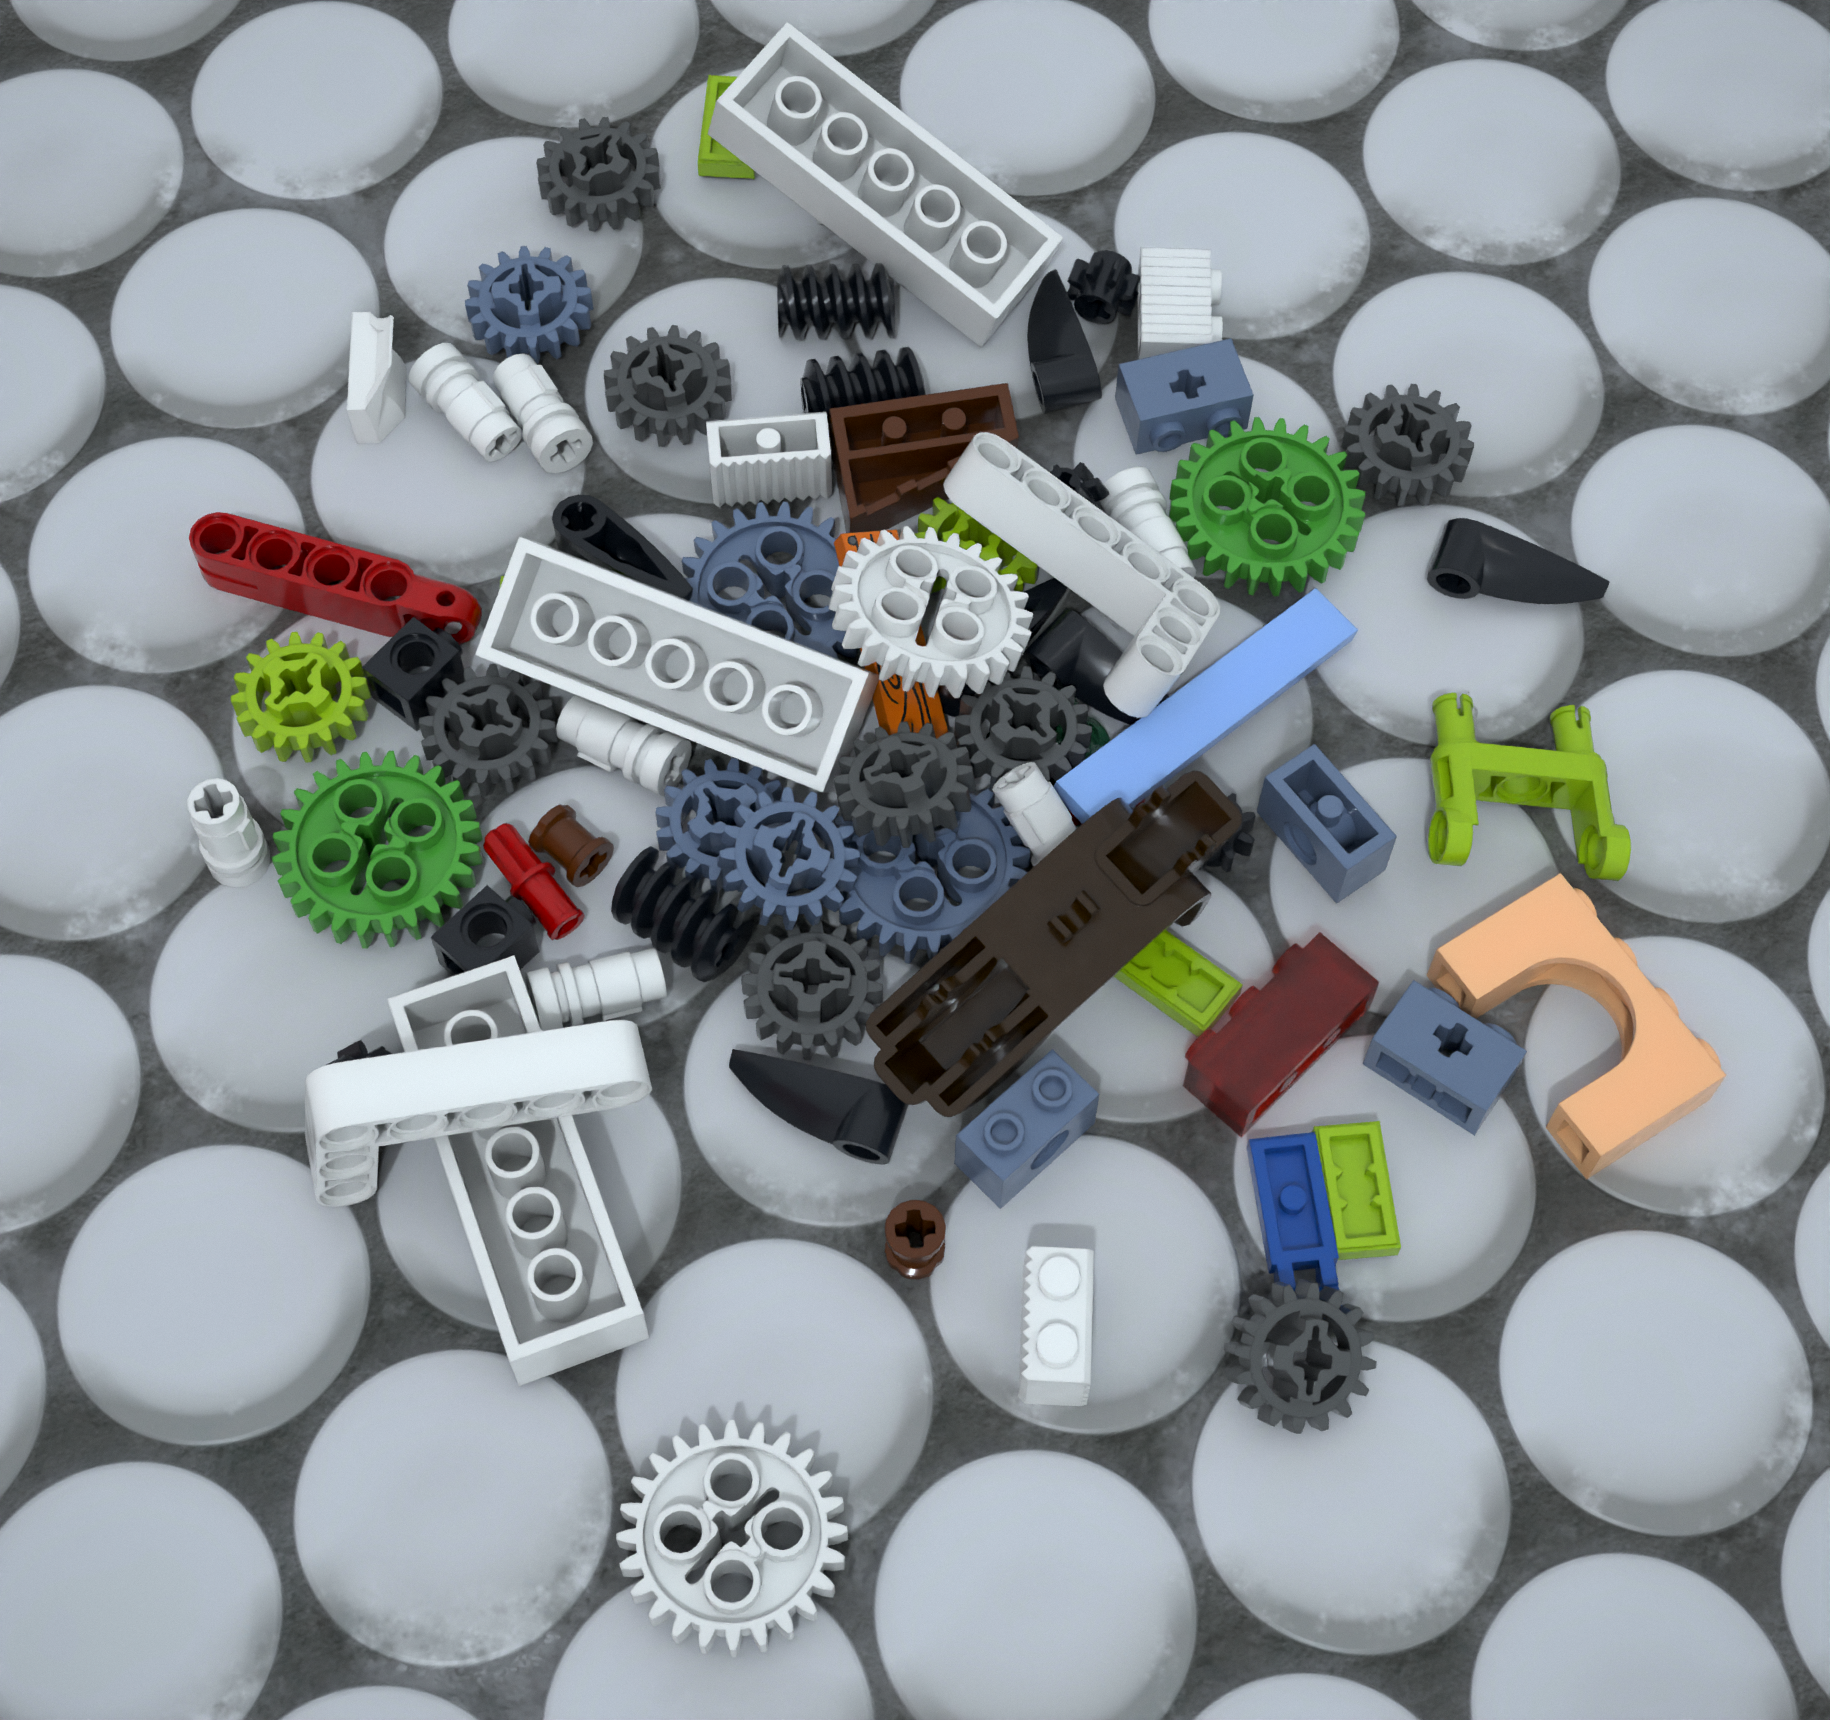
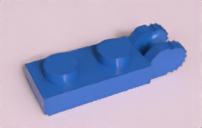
M1315 1132L1249 1139L1246 1149L1268 1273H1274V1282L1280 1281L1290 1284L1295 1292L1296 1283L1293 1271L1315 1269L1319 1292L1325 1286L1339 1290L1335 1267L1339 1256Z

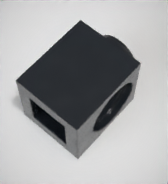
M414 617L362 667L372 698L415 731L420 729L419 718L430 716L426 704L427 697H445L442 680L448 678L457 685L465 682L464 667L461 659L463 651L458 642L445 630L436 627L432 631ZM418 667H430L427 671L423 673H409L410 671Z
M488 885L431 936L439 964L453 976L513 955L519 970H521L540 952L533 928L537 922L529 909L514 896L510 895L504 900ZM497 933L505 936L501 942L491 947L476 945L483 936Z

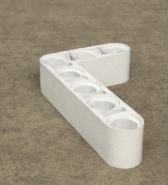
M988 432L976 434L946 477L943 484L945 493L957 507L1134 635L1105 679L1103 687L1110 702L1120 711L1137 718L1147 717L1184 672L1218 618L1221 609L1218 600L1204 585L1009 442Z
M610 1020L338 1062L312 1071L305 1080V1139L318 1204L327 1207H343L360 1203L373 1196L377 1190L379 1146L619 1108L643 1100L651 1093L652 1086L637 1024L627 1020Z

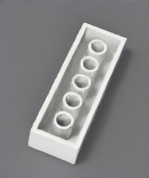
M788 22L716 101L708 131L709 136L873 264L882 263L886 274L891 278L894 277L895 281L981 348L1048 268L1063 240L1060 234Z
M523 537L518 538L475 654L823 793L836 792L834 777L842 775L839 759L842 756H850L854 746L853 742L858 736L879 681L878 674Z
M514 955L387 999L405 1052L541 1031ZM572 1115L434 1138L503 1345L519 1386L649 1339L644 1313Z

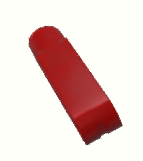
M215 512L207 514L198 519L190 530V546L198 562L203 579L209 586L220 591L386 637H393L414 617L432 631L436 627L445 630V627L452 622L460 623L462 625L460 631L450 635L461 645L468 642L475 635L481 621L482 607L469 591L454 584L414 574L413 570L406 563L397 559L229 513ZM227 549H229L228 551H226V552H224V553L217 554L218 552H220V551H222V550H227ZM286 565L280 569L271 570L276 566ZM344 580L336 585H328L333 581ZM392 596H401L393 601H384Z

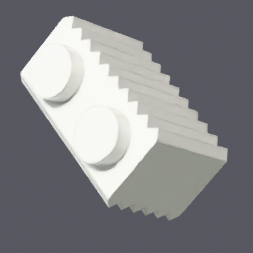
M1141 247L1137 274L1140 276L1137 286V292H1139L1137 296L1138 360L1222 341V316L1211 315V304H1220L1222 272L1221 269H1211V249Z
M826 412L706 421L713 503L719 508L724 503L732 507L736 502L744 506L748 501L756 505L760 500L768 504L772 499L780 503L784 498L792 502L796 497L804 501L808 496L816 500L820 495L826 499L832 495L831 449Z
M1032 1246L1025 1252L1022 1274L1020 1375L1018 1382L1020 1384L1018 1397L1024 1404L1087 1405L1091 1385L1094 1251L1090 1249Z

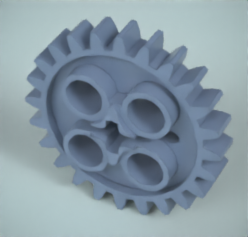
M783 501L777 516H769L763 502H759L756 507L755 519L748 520L736 508L733 510L734 526L730 529L716 520L711 522L713 542L700 537L694 539L695 553L699 558L683 557L681 561L683 573L688 577L685 579L693 588L690 602L762 630L780 631L785 635V639L837 659V653L851 658L857 655V648H843L842 642L846 631L833 629L832 623L836 612L830 610L829 605L823 608H812L803 603L808 597L818 594L828 596L831 599L833 593L831 588L839 566L834 541L837 539H834L836 532L834 518H828L817 527L813 525L812 507L808 506L800 517L796 519L790 516L788 502ZM775 552H786L794 556L791 561L779 565L766 560L769 555ZM744 559L749 560L757 569V574H754L740 561ZM763 584L766 586L768 592L772 595L767 597L766 599L764 598ZM736 586L746 591L742 597L736 600H726L718 596L727 587ZM785 595L787 611L779 600ZM793 620H796L800 626L811 633L806 636L802 635L793 625Z
M989 788L983 790L977 796L972 792L969 793L972 805L970 812L955 811L958 827L954 830L944 828L935 831L936 841L931 843L922 834L913 835L910 848H903L899 836H891L889 841L882 847L876 844L873 830L861 837L857 836L854 832L851 841L844 847L860 850V858L856 867L847 869L854 873L857 878L851 892L840 891L844 900L839 909V922L842 925H848L859 921L857 941L863 938L867 941L874 935H878L880 937L879 955L883 957L897 944L903 946L904 961L907 964L912 962L918 949H926L928 958L931 960L940 952V948L947 946L1028 873L1023 869L1029 867L1030 849L1020 846L1023 842L1013 826H1009L1010 821L1004 813L1003 806L992 809L995 794L989 791ZM837 816L834 825L837 828L853 826L852 820L844 821L842 816ZM878 851H886L896 856L894 860L887 863H877L871 861L868 857ZM915 852L918 854V858H919L920 861H921V862H919V863L916 864V865H915ZM935 865H938L937 877L935 875V871L932 869V867H934ZM965 866H975L982 869L985 874L977 878H966L957 873V871ZM946 891L948 895L956 902L960 903V905H951L947 898L944 896V892ZM922 898L929 901L933 906L924 911H913L905 907L904 904L911 899Z

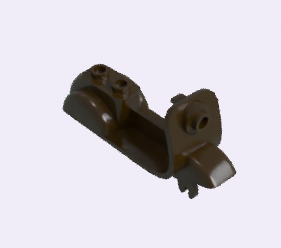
M1191 771L1182 775L1167 789L1161 785L1152 793L1151 798L1146 803H1140L1134 810L1120 797L1105 805L1044 857L870 1014L866 1022V1031L873 1042L881 1049L874 1058V1069L877 1075L899 1100L905 1104L918 1105L927 1101L937 1113L944 1117H953L974 1106L1016 1071L1044 1043L1052 1031L1173 923L1182 927L1187 926L1199 917L1208 904L1212 893L1193 873L1208 861L1238 830L1242 823V815L1239 809L1201 771Z

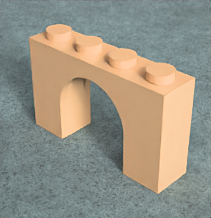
M1561 873L1439 947L1435 952L1426 975L1437 989L1449 994L1456 1000L1461 1010L1475 1019L1518 992L1545 984L1564 985L1580 990L1594 998L1608 1011L1617 1026L1621 1039L1622 1053L1620 1063L1609 1072L1560 1102L1546 1126V1129L1586 1180L1709 1101L1726 1077L1714 1049L1706 1041L1696 1038L1679 1018L1678 1009L1672 998L1663 989L1655 988L1638 968L1636 957L1631 948L1622 939L1614 938L1597 918L1596 909L1590 898L1578 888L1573 889Z

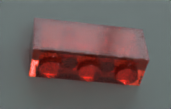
M1321 932L1304 948L1295 943L1287 949L1272 969V973L1275 976L1261 990L1254 985L1248 988L1231 1007L1228 1015L1232 1019L1217 1034L1211 1028L1204 1031L1185 1054L1188 1065L1183 1087L1241 1138L1370 1009L1379 981Z

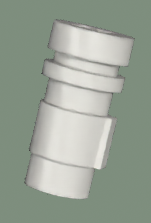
M441 343L435 345L416 360L408 376L409 383L421 397L426 399V402L434 411L446 415L448 422L470 446L475 447L488 462L500 460L518 445L522 437V429L510 417L509 411L505 408V404L483 380L479 381L478 371L467 362V359L453 344Z
M516 354L501 362L494 371L493 382L500 392L502 401L518 426L523 429V440L528 448L531 449L541 468L546 472L560 473L576 467L587 457L593 445L592 435L579 419L576 411L569 404L563 403V398L543 366L537 365L530 355Z
M1132 467L1118 472L1105 481L1103 484L1110 494L1100 500L1103 512L1194 578L1196 576V569L1188 555V549L1172 519L1165 512L1167 501L1159 491V487L1150 470L1146 467Z
M578 695L573 696L567 702L556 726L557 737L575 746L579 751L578 757L609 772L616 771L619 768L622 770L625 779L634 783H640L642 787L660 796H665L664 789L667 785L673 787L678 785L682 779L681 772L688 767L691 757L692 745L690 740L651 724L643 725L636 718Z
M1035 762L1025 763L1012 769L994 784L992 790L1003 806L1006 817L1024 845L1029 847L1033 853L1031 859L1033 866H1036L1078 828L1071 820L1070 812L1051 782H1047Z
M219 778L207 779L197 784L190 792L187 806L191 815V823L199 838L200 852L213 878L222 885L233 888L245 887L258 881L266 873L271 862L270 849L259 824L251 817L243 797L239 795L236 787L227 780Z
M654 947L633 953L627 951L590 960L588 964L572 968L568 962L556 964L557 971L551 973L548 967L525 972L528 994L541 1031L563 1028L562 1023L569 1022L571 1026L583 1025V1018L598 1014L605 1021L641 1012L643 1003L667 997L662 966Z

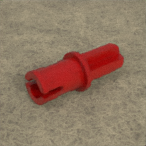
M504 823L491 830L484 837L483 847L485 852L512 885L510 895L524 901L545 928L551 940H559L567 936L583 922L585 918L584 913L581 909L577 908L553 877L555 874L554 866L549 862L542 863L513 825Z

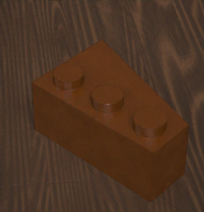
M1008 383L830 409V449L846 533L887 530L932 508L933 500L937 497L945 501L948 500L949 497L945 493L943 486L944 481L973 437L980 432L997 435L1017 448L1019 435Z

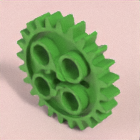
M1254 417L1252 429L1244 432L1235 420L1230 421L1227 438L1212 429L1208 432L1206 447L1193 443L1190 447L1189 460H1180L1178 462L1176 479H1173L1171 483L1169 499L1172 501L1168 517L1173 522H1176V528L1183 541H1188L1187 549L1190 559L1195 560L1203 556L1205 557L1204 576L1207 577L1219 569L1226 572L1224 579L1225 588L1229 589L1238 578L1247 580L1248 595H1254L1260 582L1268 583L1274 597L1279 596L1282 582L1289 581L1299 593L1304 592L1307 574L1322 584L1326 581L1329 566L1339 570L1342 569L1347 552H1354L1359 532L1362 529L1365 512L1362 511L1365 491L1356 489L1359 478L1358 470H1344L1347 458L1346 452H1338L1328 456L1326 453L1330 440L1329 437L1324 436L1314 443L1307 441L1309 426L1305 424L1294 435L1286 433V423L1283 418H1279L1273 431L1265 430L1260 417ZM1256 468L1265 469V470H1267V471H1269V472H1260V471H1257V470H1255V469H1256ZM1301 502H1311L1316 504V506L1305 505ZM1216 506H1227L1233 510H1222ZM1263 540H1275L1281 544H1269Z
M388 751L382 765L373 766L371 757L367 752H362L358 769L351 770L342 759L336 760L337 777L330 780L324 774L316 771L313 773L318 790L311 793L297 788L294 791L301 810H281V818L288 830L273 833L274 842L281 853L273 856L272 862L277 874L282 875L277 881L284 897H292L290 903L295 915L300 918L310 914L308 919L313 931L317 934L332 924L331 930L336 943L342 944L352 931H357L362 948L368 949L375 933H383L389 947H395L398 930L406 928L416 940L421 939L419 922L425 918L433 924L442 927L445 924L440 911V907L443 904L461 909L464 905L460 892L456 887L475 888L477 883L474 872L470 867L483 864L480 847L475 845L483 840L479 822L473 821L477 816L472 800H463L464 794L458 780L445 784L446 779L441 766H435L423 775L421 760L417 755H414L402 768L398 766L394 751ZM397 803H401V804H399V805L397 806V808L394 810V812H393V814H392V816H391V818H390V813H391V811H392L394 805L397 804ZM359 808H374L371 813L364 817H350ZM427 825L433 827L425 835L418 837L408 836L409 832L418 826ZM334 861H349L339 871H323L327 865ZM391 880H408L406 885L399 890L391 892L382 890L385 884ZM366 881L367 883L363 892L360 895H354L358 893V891L361 889V887L364 885Z

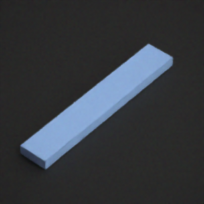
M1317 588L1313 589L1156 706L1147 717L1140 718L1057 780L1054 789L1067 809L1082 824L1105 805L1119 797L1123 798L1131 808L1135 807L1158 787L1165 784L1350 643L1358 629Z

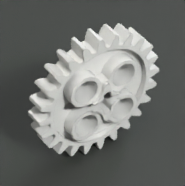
M904 526L899 540H896L892 534L884 529L880 531L876 544L866 538L861 539L858 551L848 550L842 567L838 566L831 588L833 593L829 602V609L836 612L832 627L835 630L846 631L842 642L844 649L862 648L858 661L861 667L877 662L882 666L878 679L885 681L892 675L897 674L902 677L903 691L908 692L915 682L924 683L928 696L934 698L939 685H945L954 698H960L966 683L977 694H981L988 680L1000 685L1007 670L1012 672L1016 670L1032 633L1028 628L1032 621L1033 613L1024 610L1029 598L1028 593L1013 591L1018 576L1016 574L999 575L998 570L1002 559L996 557L984 561L979 558L982 545L979 543L972 545L967 550L960 548L959 534L953 533L947 542L938 541L937 534L932 527H928L923 539L917 538L909 526ZM941 576L946 579V586L926 646L922 647L916 644V636L935 579Z
M728 1420L724 1439L714 1440L708 1427L705 1424L699 1425L698 1432L699 1445L690 1448L678 1435L672 1437L676 1458L669 1462L663 1457L652 1453L649 1456V1460L656 1475L655 1479L652 1481L634 1476L631 1480L633 1490L643 1501L642 1503L621 1504L620 1511L622 1517L636 1525V1528L617 1533L616 1540L620 1548L637 1551V1553L627 1557L619 1565L623 1577L644 1576L632 1588L630 1593L635 1604L656 1599L648 1614L649 1621L654 1627L665 1622L671 1616L675 1618L671 1634L675 1643L680 1644L694 1629L699 1632V1646L703 1654H708L717 1636L726 1637L731 1657L738 1656L742 1637L752 1635L759 1650L765 1652L768 1647L767 1630L776 1627L784 1637L792 1640L795 1636L791 1616L797 1612L813 1622L818 1618L817 1609L810 1598L812 1593L833 1598L835 1585L823 1574V1571L844 1570L845 1556L829 1548V1546L847 1541L848 1528L839 1523L828 1522V1520L844 1511V1502L842 1497H821L833 1484L832 1474L829 1470L811 1476L808 1474L815 1462L814 1451L811 1448L801 1452L794 1458L789 1456L792 1445L790 1433H783L771 1446L766 1444L764 1424L761 1422L755 1425L749 1439L739 1438L738 1428L734 1420ZM728 1474H741L752 1483L748 1493L735 1501L722 1500L713 1492L718 1480ZM774 1490L779 1493V1497L775 1502L762 1508L748 1521V1518L759 1506L760 1500L769 1491ZM780 1521L792 1522L799 1526L803 1532L799 1542L785 1550L774 1549L764 1541V1534L767 1529ZM746 1523L744 1532L747 1543L739 1547L731 1541L720 1550L722 1543L719 1530L726 1526L730 1531L736 1532ZM677 1525H693L701 1531V1540L696 1547L688 1552L676 1553L664 1546L665 1536L669 1530ZM717 1553V1556L710 1562L702 1578L695 1584H689L686 1581L688 1574L700 1568ZM732 1572L743 1573L753 1582L752 1589L741 1601L730 1603L716 1597L714 1587L722 1576Z

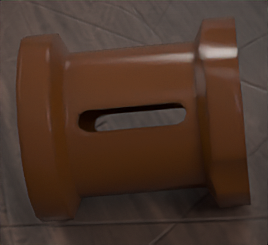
M561 804L550 809L539 820L537 826L532 830L528 841L529 846L536 853H547L567 871V880L575 887L585 886L594 880L607 866L614 851L613 844L603 836L596 838L576 820V811L569 805Z
M909 1200L900 1203L892 1209L886 1219L885 1256L888 1265L906 1279L919 1280L929 1277L944 1260L946 1225L943 1215L935 1206L926 1201ZM920 1232L923 1247L910 1248L907 1233Z

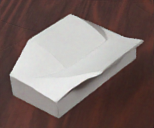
M352 312L347 412L356 444L381 443L405 418L407 369L401 357L392 349L394 317L391 315L386 318H377L371 312Z

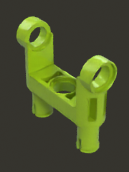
M1456 693L1441 695L1433 701L1432 711L1435 715L1438 746L1434 749L1430 758L1436 810L1432 816L1428 833V852L1432 863L1451 866H1462L1466 863L1472 847L1473 825H1479L1476 801L1571 810L1578 864H1584L1587 875L1592 879L1619 881L1623 878L1630 861L1631 839L1625 825L1615 824L1607 781V767L1601 756L1594 752L1589 709L1584 706L1578 708L1579 720H1576L1575 705L1563 706L1553 711L1550 715V724L1553 728L1555 750L1479 743L1476 741L1472 711L1474 706L1470 696L1461 694L1459 697L1461 708L1459 709L1457 708Z

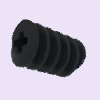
M882 263L875 264L870 280H865L859 264H852L846 281H842L835 264H829L823 281L818 280L812 265H806L800 282H795L789 265L782 266L777 280L779 339L785 323L790 324L796 340L803 339L808 323H813L819 339H826L832 322H836L843 339H849L855 322L860 323L865 338H872L878 321L883 322L888 337L895 338L894 277L893 280L888 279Z
M910 347L899 349L895 365L886 350L876 351L872 368L863 353L853 354L849 371H847L839 356H833L829 359L825 375L817 360L809 359L806 361L803 377L800 378L803 413L826 412L828 430L829 412L832 408L926 395L921 367Z
M649 846L630 863L620 878L612 899L611 912L613 918L625 925L631 923L633 933L643 939L651 937L653 947L662 953L671 952L672 960L678 966L683 968L691 966L692 975L697 980L702 982L714 980L731 967L745 949L752 935L754 919L744 922L737 929L734 928L733 924L738 915L737 906L730 903L717 914L713 913L718 901V893L709 889L695 900L693 896L697 890L699 879L693 875H688L677 885L673 884L679 871V865L670 860L655 871L654 868L659 858V851Z

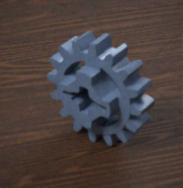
M521 246L519 258L511 259L502 251L497 253L499 266L496 268L483 263L479 266L481 281L470 280L468 282L470 299L465 300L468 322L471 323L473 337L475 340L485 339L489 354L493 355L504 348L506 349L507 358L524 353L529 354L538 364L541 352L548 351L554 358L558 359L562 357L560 344L566 342L577 347L580 344L578 329H590L591 319L589 311L594 309L591 288L587 286L586 273L583 269L573 271L572 259L568 255L554 262L551 248L545 247L538 257L530 256L527 246ZM532 299V300L530 301V302H531V310L527 311V309H529V308H528V300Z
M731 758L725 771H718L712 759L705 760V774L699 777L686 768L681 772L684 788L681 790L667 785L664 789L667 806L657 807L655 812L657 827L661 828L656 831L659 851H668L666 853L667 862L670 860L674 861L679 865V869L686 866V877L693 875L699 881L702 877L709 878L710 888L717 893L722 887L724 877L732 871V869L717 867L719 851L730 848L720 841L725 825L737 826L734 816L736 809L741 804L756 812L755 802L758 793L764 791L773 803L780 802L782 795V785L778 779L763 785V769L754 766L747 774L741 773L737 758ZM693 809L696 817L687 822L688 831L683 833L685 819ZM777 822L766 827L773 829L788 822ZM785 852L780 860L782 865L786 861ZM749 866L754 877L763 882L758 870Z
M784 787L780 802L773 803L764 791L760 792L755 802L756 812L741 804L736 809L734 816L737 826L725 825L720 841L730 848L719 851L717 867L732 869V871L724 877L722 888L724 892L738 889L742 891V896L737 906L741 913L750 909L753 905L762 909L759 924L763 926L770 922L773 914L782 915L786 930H793L797 917L800 914H804L812 926L819 924L823 915L821 905H824L833 912H837L844 900L840 891L851 892L857 878L854 873L847 869L856 867L860 858V850L844 847L851 841L855 830L852 825L839 828L834 825L840 810L836 805L827 808L824 812L816 809L817 793L811 791L803 803L794 802V794L791 787ZM777 822H788L773 829L766 827ZM813 832L820 837L827 850L820 848ZM795 840L798 842L794 853L797 855L792 866H788L785 876L780 877L781 857L785 851L789 850L792 841ZM749 866L758 870L765 887L755 879ZM802 888L812 890L803 895L786 896Z

